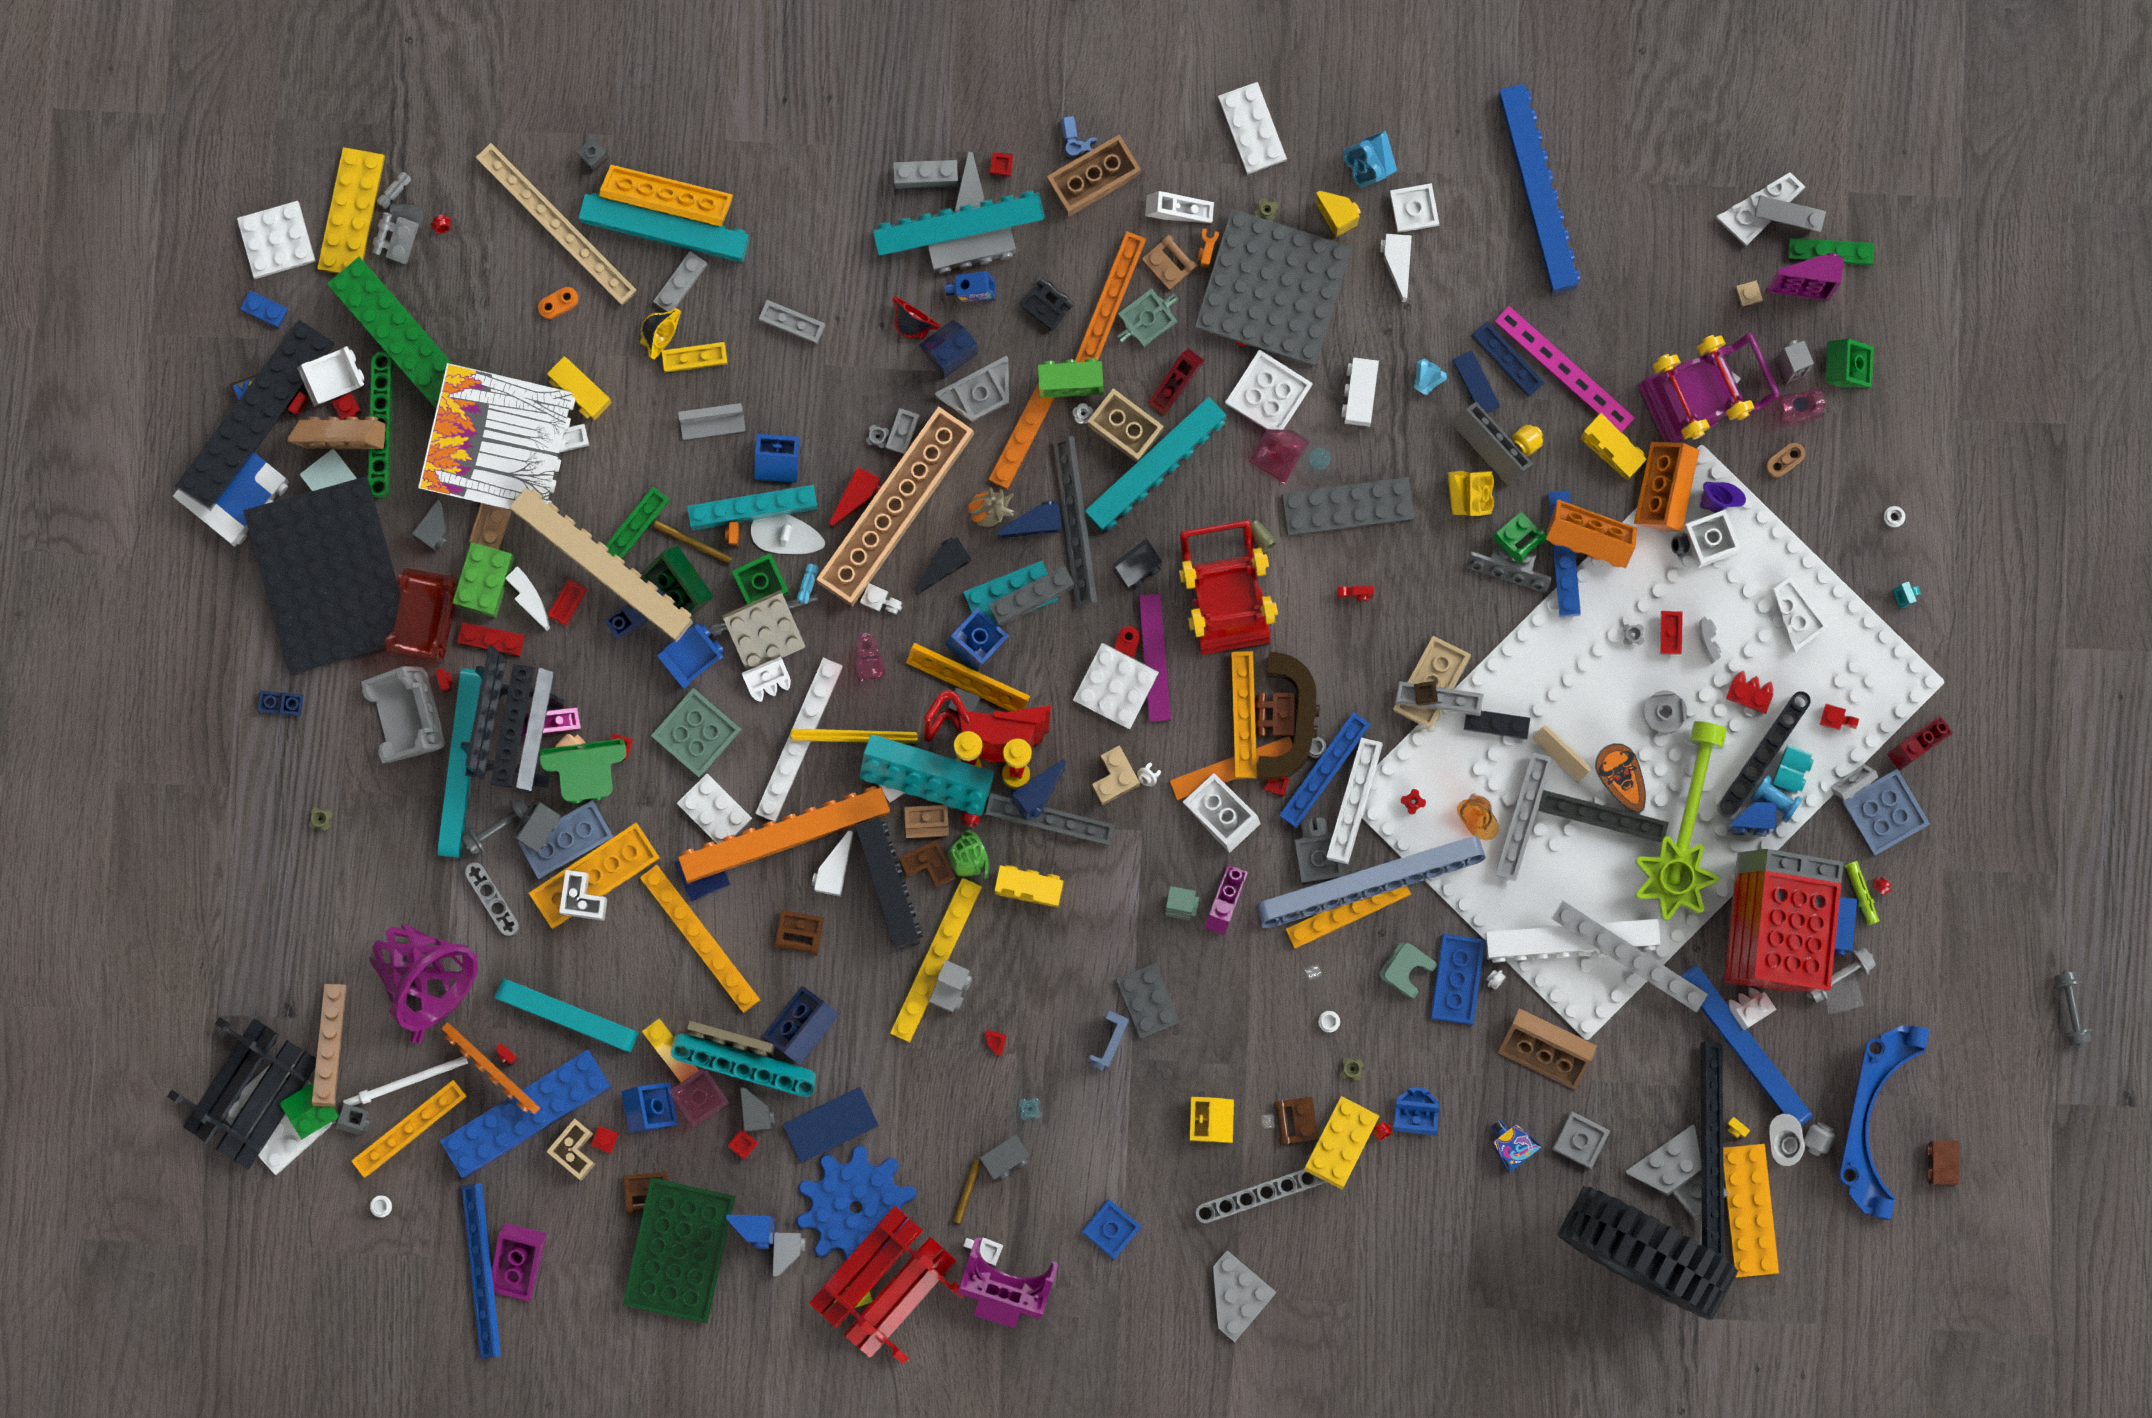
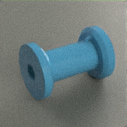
M1766 775L1752 795L1751 800L1755 802L1761 798L1767 803H1776V809L1784 814L1782 821L1787 823L1803 798L1798 796L1793 800L1769 784L1771 777Z

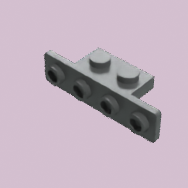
M1495 543L1491 558L1470 552L1466 563V568L1543 593L1547 592L1551 582L1550 576L1532 571L1536 555L1528 553L1522 562H1516L1499 543Z

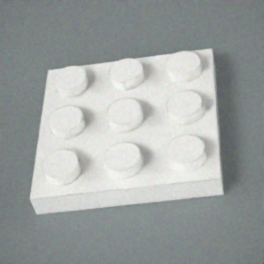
M299 201L237 218L254 279L316 262Z
M1259 350L1225 404L1279 438L1313 383Z
M1101 643L1073 700L1131 729L1159 672Z

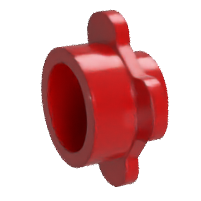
M1412 789L1410 794L1402 796L1401 804L1405 805L1408 813L1413 815L1420 807L1426 806V800L1420 797L1417 789Z

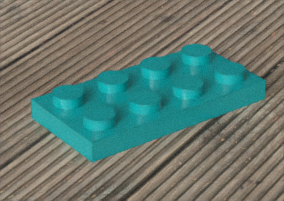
M1040 561L963 593L971 613L978 607L997 624L989 609V604L1048 573L1043 561ZM1056 597L1031 611L1058 601V598Z

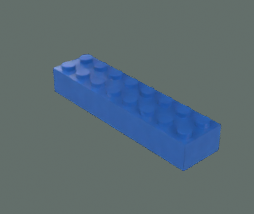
M586 1050L522 1090L540 1107L536 1114L530 1110L527 1112L523 1111L517 1105L519 1100L514 1096L512 1099L508 1098L440 1140L461 1177L466 1179L610 1090L612 1086L592 1053Z

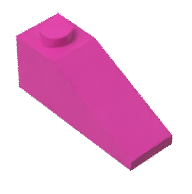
M577 708L547 711L542 736L581 729ZM530 713L526 714L521 740L526 737Z

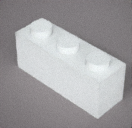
M1353 358L1352 364L1348 363L1347 376L1351 377L1350 384H1345L1344 396L1348 397L1347 405L1343 404L1341 417H1345V424L1370 427L1379 361Z

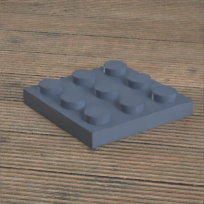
M1898 769L1862 788L1851 798L1841 801L1873 856L1930 825Z

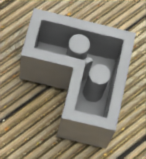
M946 960L929 1002L954 1013L955 1009H960L964 1000L961 994L964 989L968 990L972 977L970 976V970Z

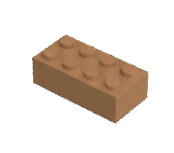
M1119 134L1048 175L1047 183L1066 215L1070 217L1141 176V169Z

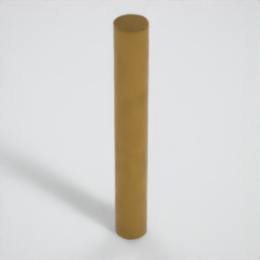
M973 1160L953 1220L956 1223H962L981 1165L980 1161Z

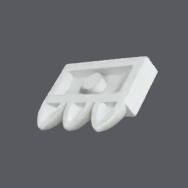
M781 656L742 673L751 696L760 702L764 696L763 689L768 694L775 696L777 692L776 683L785 690L790 688L791 680Z
M1749 987V997L1741 993L1739 994L1740 1004L1734 1000H1729L1730 1011L1743 1030H1746L1777 1010L1765 992L1760 993L1758 990Z

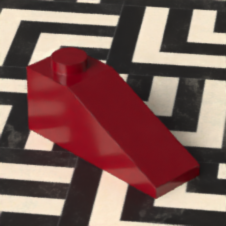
M1189 348L1182 352L1148 404L1165 416L1192 381L1205 360Z

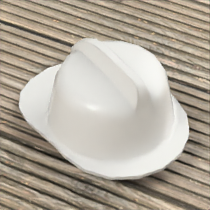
M1790 1114L1776 1116L1770 1124L1769 1131L1772 1156L1777 1163L1783 1166H1791L1801 1159L1805 1150L1802 1128L1799 1121Z

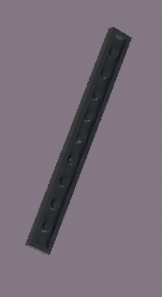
M1702 1042L1700 1043L1702 1246L1709 1248L1716 1255L1724 1258L1722 1044Z

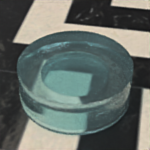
M1316 448L1311 452L1309 461L1313 468L1323 470L1329 466L1331 456L1326 449Z

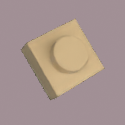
M1757 280L1736 286L1741 308L1763 301Z

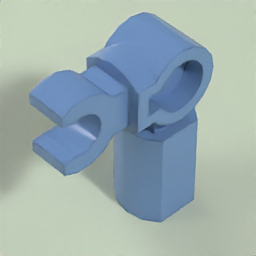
M1073 116L1060 120L1064 141H1067L1064 151L1067 157L1076 158L1093 150L1090 144L1096 143L1097 138H1089L1087 142L1076 141L1078 135Z

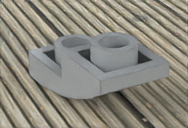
M1703 617L1699 621L1700 637L1707 657L1713 664L1721 658L1719 654L1721 653L1720 647L1715 641L1713 643L1711 641L1717 635L1715 632L1717 628L1711 619L1707 620L1706 617Z

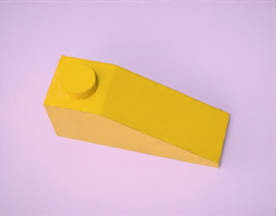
M660 1018L642 1031L682 1084L700 1072L696 1066L677 1061L671 1056L674 1036Z

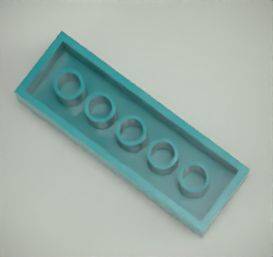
M871 734L864 752L859 779L885 786L888 789L905 792L908 795L918 796L931 802L944 804L950 808H957L970 814L982 816L989 797L994 771Z

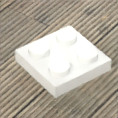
M1432 183L1390 191L1397 233L1439 226Z

